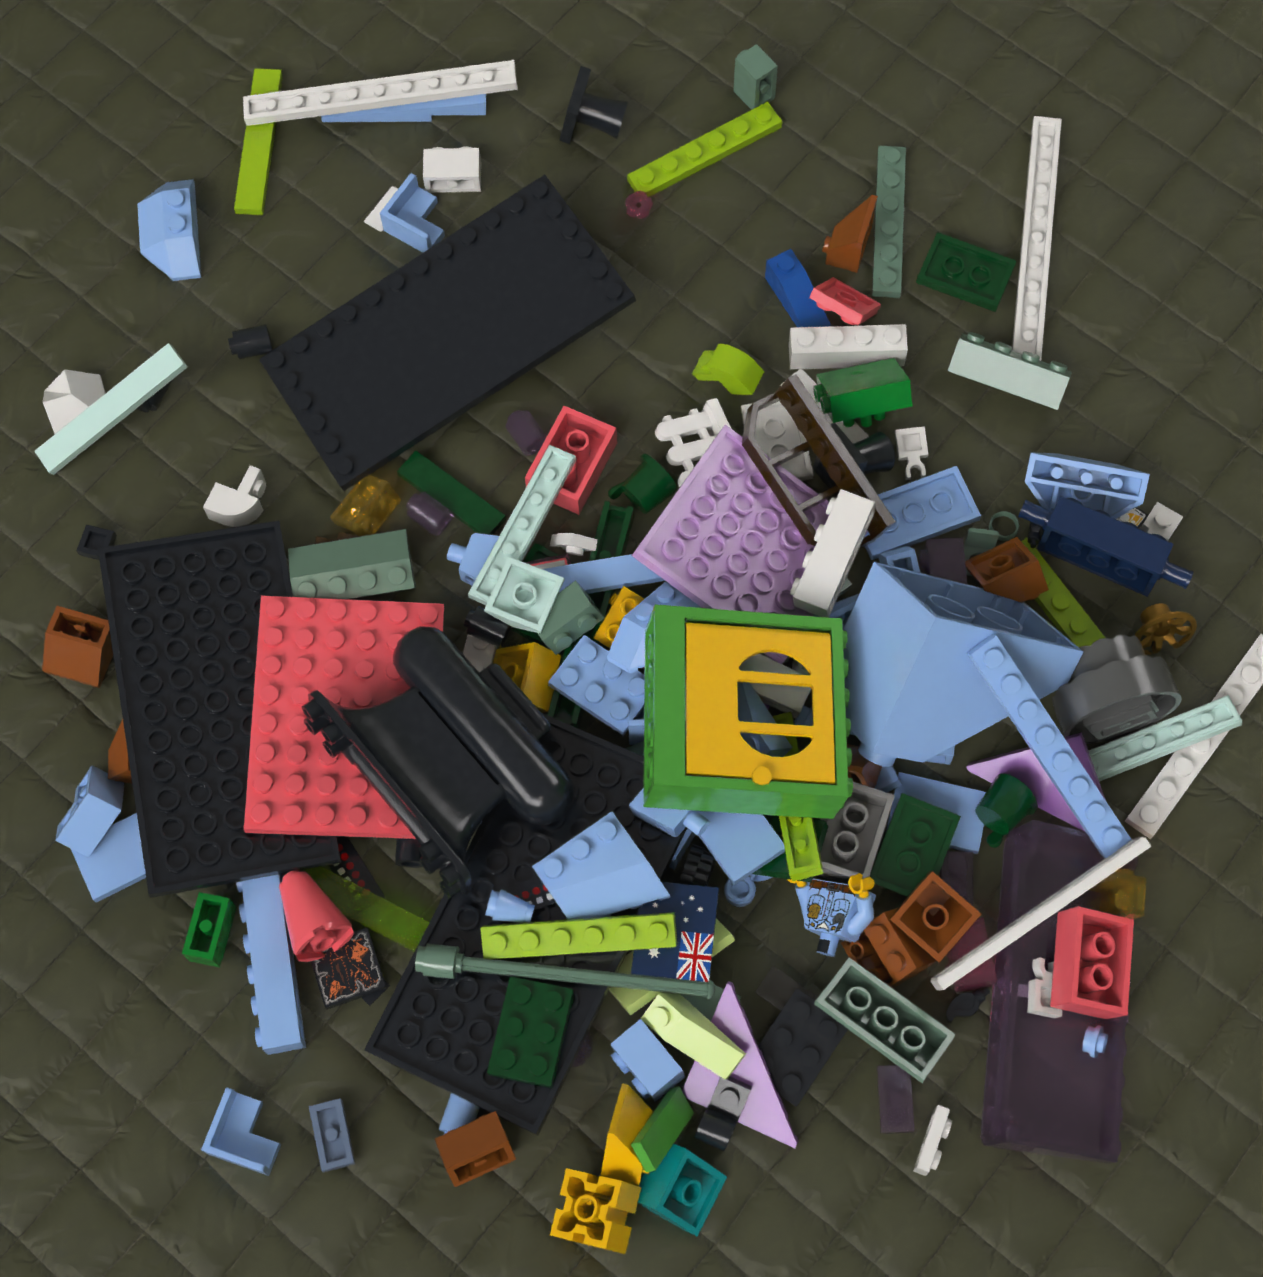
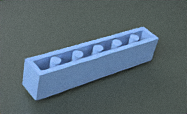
M283 874L236 882L238 892H243L244 903L239 904V911L242 923L246 922L248 934L243 935L245 952L250 953L252 964L247 965V975L249 983L254 984L256 995L251 997V1007L253 1015H258L259 1027L255 1028V1039L257 1046L262 1047V1050L268 1055L306 1048L294 954L279 890V885L283 881Z

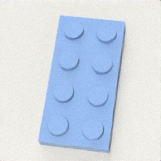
M951 467L878 494L896 522L874 542L866 545L865 548L870 559L874 560L879 558V553L904 546L909 547L979 521L981 514L958 467Z

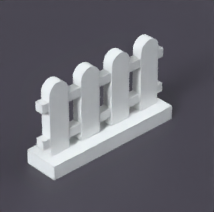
M717 398L707 400L701 412H698L697 408L690 410L688 416L672 419L670 415L664 416L663 422L659 423L655 430V435L659 440H671L674 445L666 455L668 463L673 466L683 465L685 469L678 478L679 487L693 470L694 465L692 462L700 460L725 424L730 427ZM698 433L700 440L683 444L681 437Z

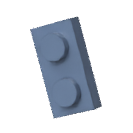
M339 1098L309 1106L321 1171L327 1172L354 1165L355 1159L343 1100Z

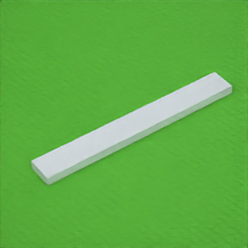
M1146 837L1132 839L1112 855L1100 861L932 977L931 983L936 990H945L1151 847Z

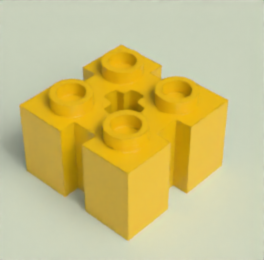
M566 1168L560 1195L565 1196L566 1200L563 1210L556 1208L550 1235L626 1254L632 1227L625 1226L628 1212L635 1214L641 1187L603 1176L598 1177Z

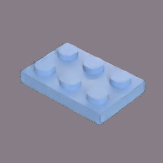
M583 635L548 681V685L624 736L628 731V720H636L644 709V674L639 671L628 673L612 664L607 659L609 651Z

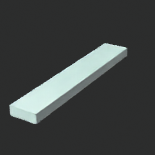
M170 343L166 344L37 448L35 453L47 471L52 475L56 474L184 371L187 365Z
M552 445L548 446L468 593L469 598L486 605L508 556L523 561L577 461L575 455Z
M1227 695L1088 750L1100 782L1241 726L1242 719Z

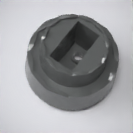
M1118 635L1113 639H1099L1091 646L1079 647L1083 654L1068 684L1059 687L1056 695L1052 697L1053 707L1063 737L1082 732L1086 744L1112 740L1148 727L1172 713L1182 701L1165 660L1160 656L1154 658L1146 656L1138 637H1128L1126 635Z

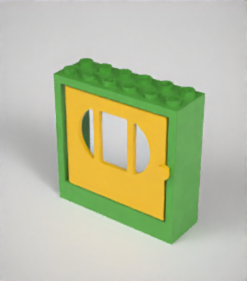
M655 604L645 629L643 807L834 819L838 811L844 807L848 797L852 796L853 780L848 778V767L851 765L852 751L851 748L847 747V737L850 734L851 721L850 718H846L845 708L848 707L850 699L849 689L845 688L844 678H847L849 668L848 660L844 659L843 649H846L847 631L843 630L842 619ZM776 652L797 660L810 675L742 671L739 667L754 655ZM738 682L810 687L812 689L813 726L739 721ZM740 733L809 737L812 741L797 754L786 757H774L760 753L752 748L742 738ZM685 757H686V775H695V776H685Z

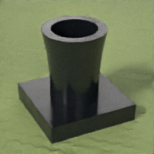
M580 67L559 139L561 142L570 144L576 122L600 130L615 139L618 137L628 101L613 100L586 93L591 72L589 68Z
M836 423L830 424L864 475L892 470L895 464V452L890 439L884 433L876 432L861 441L852 443ZM816 455L813 465L814 471L829 489L836 486V483L831 479L828 471Z

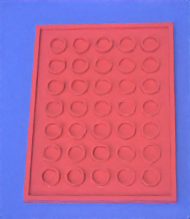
M261 596L244 833L416 839L354 764H351L342 752L334 758L328 754L322 744L326 739L321 731L313 735L306 727L304 719L307 717L302 710V706L309 702L308 694L314 690H318L333 703L350 708L378 705L408 690L410 687L401 678L393 664V653L397 643L406 632L419 626L436 627L443 632L444 604Z

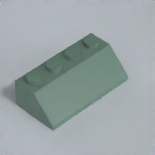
M406 529L288 549L293 597L352 599L416 588Z
M850 957L814 1003L921 1083H923L956 1036L948 1028Z

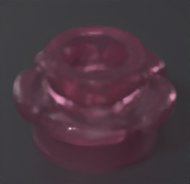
M634 192L626 198V212L632 218L638 217L642 219L647 217L649 210L652 208L651 198L647 197L645 192ZM637 203H641L640 208L636 207Z

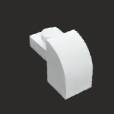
M249 466L237 490L216 482L203 506L208 518L230 527L245 526L255 521L263 512L258 498L262 497L266 488V481L261 469Z

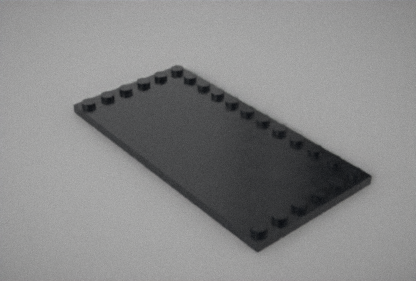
M544 174L259 360L339 486L345 491L636 302V298Z
M279 520L98 548L149 897L153 898L284 874L293 870L300 871L341 863L336 836L244 833L261 596L293 597Z
M546 714L543 715L550 722L551 729L539 741L568 773L575 787V799L571 808L561 820L549 825H533L523 819L510 803L504 799L485 816L465 856V863L472 877L471 891L465 896L457 893L451 899L444 894L364 1049L366 1052L490 1113L496 1111L499 1117L535 1135H539L611 986L469 971L457 973L455 979L423 976L422 972H416L415 970L418 947L426 946L428 943L459 947V953L464 954V957L483 958L481 927L483 925L518 923L492 920L493 917L485 915L492 890L500 891L501 889L503 890L538 877L532 867L611 811L645 856L660 881H662L687 830V827H685L679 836L673 837L632 814L629 804L644 788L643 756ZM557 903L533 911L531 922L568 920ZM639 908L622 910L611 914L610 917L638 915ZM628 950L492 960L617 973ZM510 977L570 988L575 991L553 1088L487 1074Z

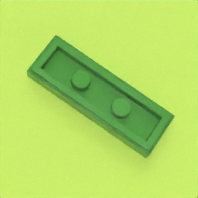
M680 1086L669 1089L631 1144L646 1172L655 1171L694 1114Z

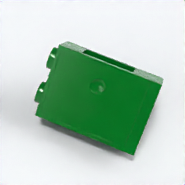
M895 358L816 374L817 385L813 386L816 402H820L823 414L827 413L833 423L843 421L845 427H852L855 424V418H860L862 427H870L872 425V415H874L875 420L881 421L885 419V412L913 406L910 379Z

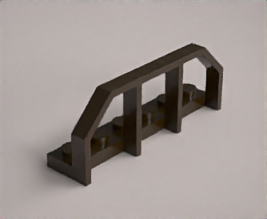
M797 374L787 378L775 393L754 402L747 409L742 446L807 544L816 546L817 541H814L816 530L804 512L839 494L840 489L875 502V513L867 529L870 535L864 537L859 549L874 542L896 522ZM780 401L807 442L768 460L754 439L757 415L759 410ZM812 449L828 471L831 479L836 483V486L798 505L774 467Z

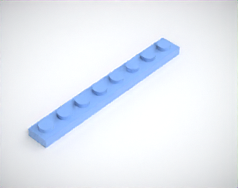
M991 634L969 650L967 655L1101 856L1107 858L1132 839L997 635Z

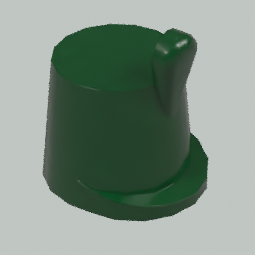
M644 453L640 456L642 463L624 482L612 487L608 491V496L615 500L624 493L638 510L647 514L678 491V487L668 472L651 456Z
M1001 773L997 775L975 809L979 820L993 831L986 838L988 845L991 848L999 847L1004 835L1008 834L1026 815H1033L1038 809V804L1032 791L1019 779L1009 774Z

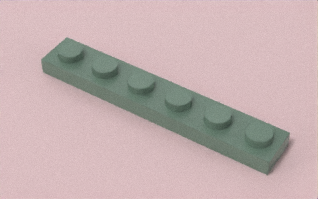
M878 146L876 196L878 197L875 209L872 297L900 298L906 147Z

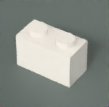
M464 146L461 148L435 147L424 149L423 180L425 191L429 193L481 192V158L479 148Z

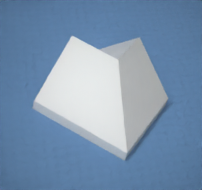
M64 370L44 391L43 405L54 434L106 394L102 378L99 374Z

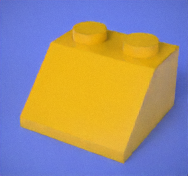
M536 642L496 649L493 663L501 666L541 713L549 711L554 689L548 685V681L559 668L561 655H556L552 650Z
M622 1083L609 1127L601 1176L639 1186L642 1173L649 1174V1172L644 1170L631 1144L654 1111L627 1084Z

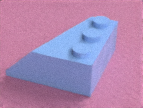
M612 811L532 866L568 920L610 917L611 914L629 908L632 910L642 907L643 904L651 901L671 898L645 856Z

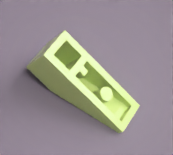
M659 993L641 1017V1020L664 1041L725 1080L729 1078L746 1055L743 1050L681 994Z

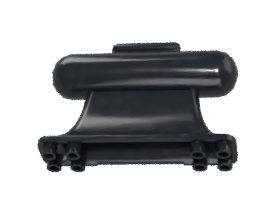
M419 626L406 632L398 641L393 653V664L401 678L410 687L408 690L388 701L363 708L337 705L318 690H314L308 694L309 702L302 706V710L307 717L304 719V723L313 735L321 731L326 739L322 744L328 754L334 758L342 752L349 762L359 769L421 844L419 851L422 854V857L419 859L421 865L430 875L437 869L440 870L439 875L442 881L439 882V885L446 896L451 899L457 893L465 896L472 889V877L465 863L467 847L478 825L495 806L506 799L516 812L533 825H549L561 820L571 808L575 799V787L568 773L539 741L540 738L550 731V722L501 666L493 663L481 672H478L445 633L436 627Z

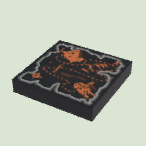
M368 928L355 931L349 942L334 952L332 947L323 951L325 957L311 961L326 1010L387 989Z

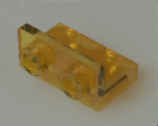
M368 475L353 487L330 518L336 525L355 532L357 536L373 535L400 503L401 498L387 481Z
M1118 869L1089 889L1103 893L1099 906L1100 912L1129 919L1144 916L1146 878L1135 876L1132 870Z

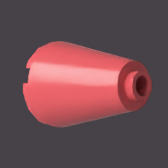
M293 870L285 874L282 878L283 881L279 885L292 951L297 960L300 962H310L325 957L323 951L332 947L335 952L349 942L354 935L351 922L307 872H300L299 870Z

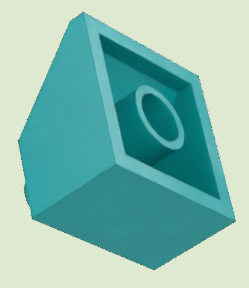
M673 1144L655 1171H650L649 1174L644 1173L639 1185L641 1191L638 1204L697 1237L727 1176L688 1149Z

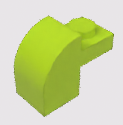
M718 344L715 351H704L692 374L700 381H720L731 395H753L764 374V370L753 358L740 349L726 344Z

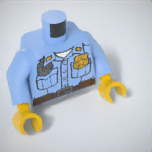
M859 873L851 876L848 884L812 879V883L803 881L792 882V880L787 879L790 883H797L795 890L800 902L805 929L820 936L816 950L817 953L834 957L839 940L856 942L860 934L873 921V903L876 895L868 891L875 884L871 877L868 876L862 879L863 876Z

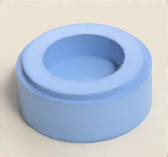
M749 876L736 885H733L730 879L726 881L724 895L730 904L736 907H744L753 901L756 886Z

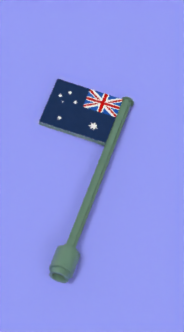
M662 882L671 898L661 901L658 899L643 904L642 907H639L638 915L675 912L677 946L634 950L631 974L464 957V954L459 953V947L429 943L426 946L418 947L415 970L416 972H422L423 976L455 979L457 973L469 971L705 996L708 1000L713 997L715 992L714 983L709 979L719 888Z

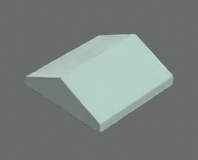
M508 556L484 612L514 628L541 634L562 587L564 578Z

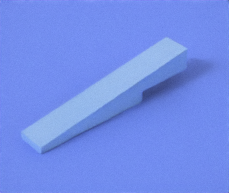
M486 94L324 115L321 118L322 122H431V115H486Z

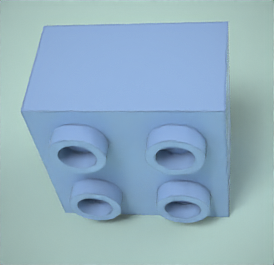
M641 1019L610 1044L614 1050V1053L610 1055L613 1061L624 1074L629 1071L633 1074L635 1078L631 1082L645 1100L651 1097L654 1102H657L670 1088H673L685 1078L681 1067Z

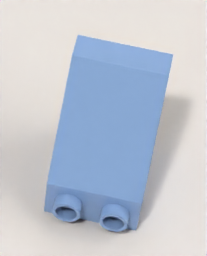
M874 562L843 629L847 631L846 649H843L844 659H847L849 664L848 675L844 680L845 688H848L850 693L849 705L845 707L846 718H850L851 721L850 734L857 736L861 741L858 749L859 753L875 764L891 767L896 758L923 763L1008 717L967 655L969 650L991 634L997 635L1039 700L1058 690L1062 685L1068 684L1083 651L1025 602L1021 603L984 591L980 587Z

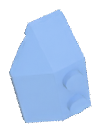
M194 179L167 182L137 203L141 255L173 281L201 278Z
M1030 452L1025 483L1040 505L1050 511L1051 508L1055 509L1060 496L1074 498L1088 508L1105 511L1110 517L1117 519L1133 508L1143 504L1150 474L1114 463L1058 453Z
M664 582L623 617L607 655L609 662L628 673L636 672L638 668H644L645 629L655 604L701 608L668 582Z

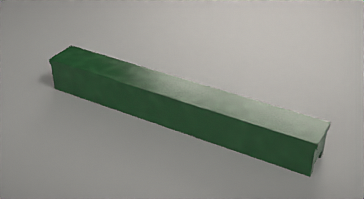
M609 501L604 502L595 539H598L596 551H591L589 561L625 555L634 521V507L628 506L623 508L611 505ZM616 589L588 594L604 618L611 608L609 600ZM603 620L596 624L593 629L583 634L600 646L601 643L593 639ZM583 635L565 649L561 664ZM554 690L548 716L579 729L584 709Z

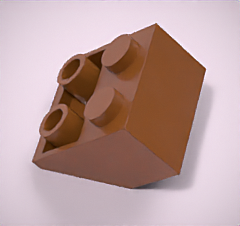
M56 606L45 632L42 671L100 688L113 657L108 620Z
M898 908L883 912L876 917L860 934L856 942L843 941L841 943L852 960L892 989L913 978L937 961L890 920Z
M496 1111L435 1138L444 1166L454 1187L516 1160L513 1148Z

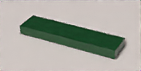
M416 450L397 470L398 476L476 533L493 535L506 520V516Z

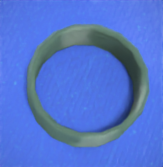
M999 511L991 518L989 530L995 531L992 526V521L1000 516L1009 517L1015 523L1016 531L1011 535H999L998 540L1008 541L1017 534L1019 521L1011 512Z

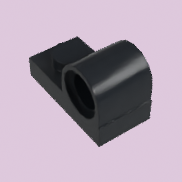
M730 1076L726 1080L720 1077L694 1138L725 1151L752 1086Z

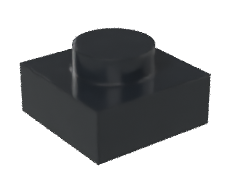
M86 524L76 551L80 556L99 560L98 548L113 546L117 535L114 531Z

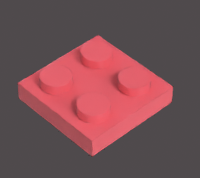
M834 277L814 287L809 297L816 302L819 308L837 313L841 316L842 321L850 325L862 324L876 315L881 306L879 302Z

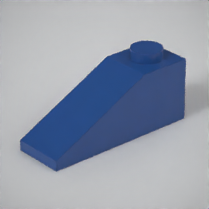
M792 249L767 260L765 279L797 327H831L825 311L819 308L814 300L809 298L813 290L812 283Z

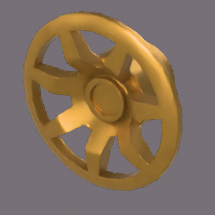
M1154 604L1141 613L1140 620L1143 626L1138 629L1134 636L1140 640L1142 635H1145L1146 638L1140 641L1142 647H1149L1153 642L1152 651L1155 654L1162 649L1164 640H1167L1174 649L1184 645L1194 635L1197 623L1195 618L1189 613L1171 612L1166 604ZM1187 620L1190 622V626H1183ZM1176 633L1181 636H1186L1178 642L1174 637V634ZM1144 650L1145 655L1152 654L1148 650Z

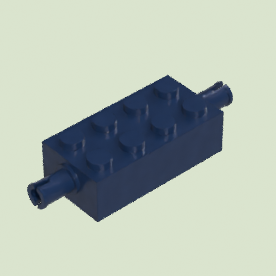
M1060 496L1055 509L1051 508V511L1031 503L1029 500H1025L1019 513V518L1043 527L1044 533L1037 547L1038 550L1148 597L1156 581L1161 578L1186 589L1193 576L1194 571L1169 562L1168 556L1174 544L1168 542L1163 536L1144 532L1133 523L1116 520L1105 511L1088 508L1074 498Z

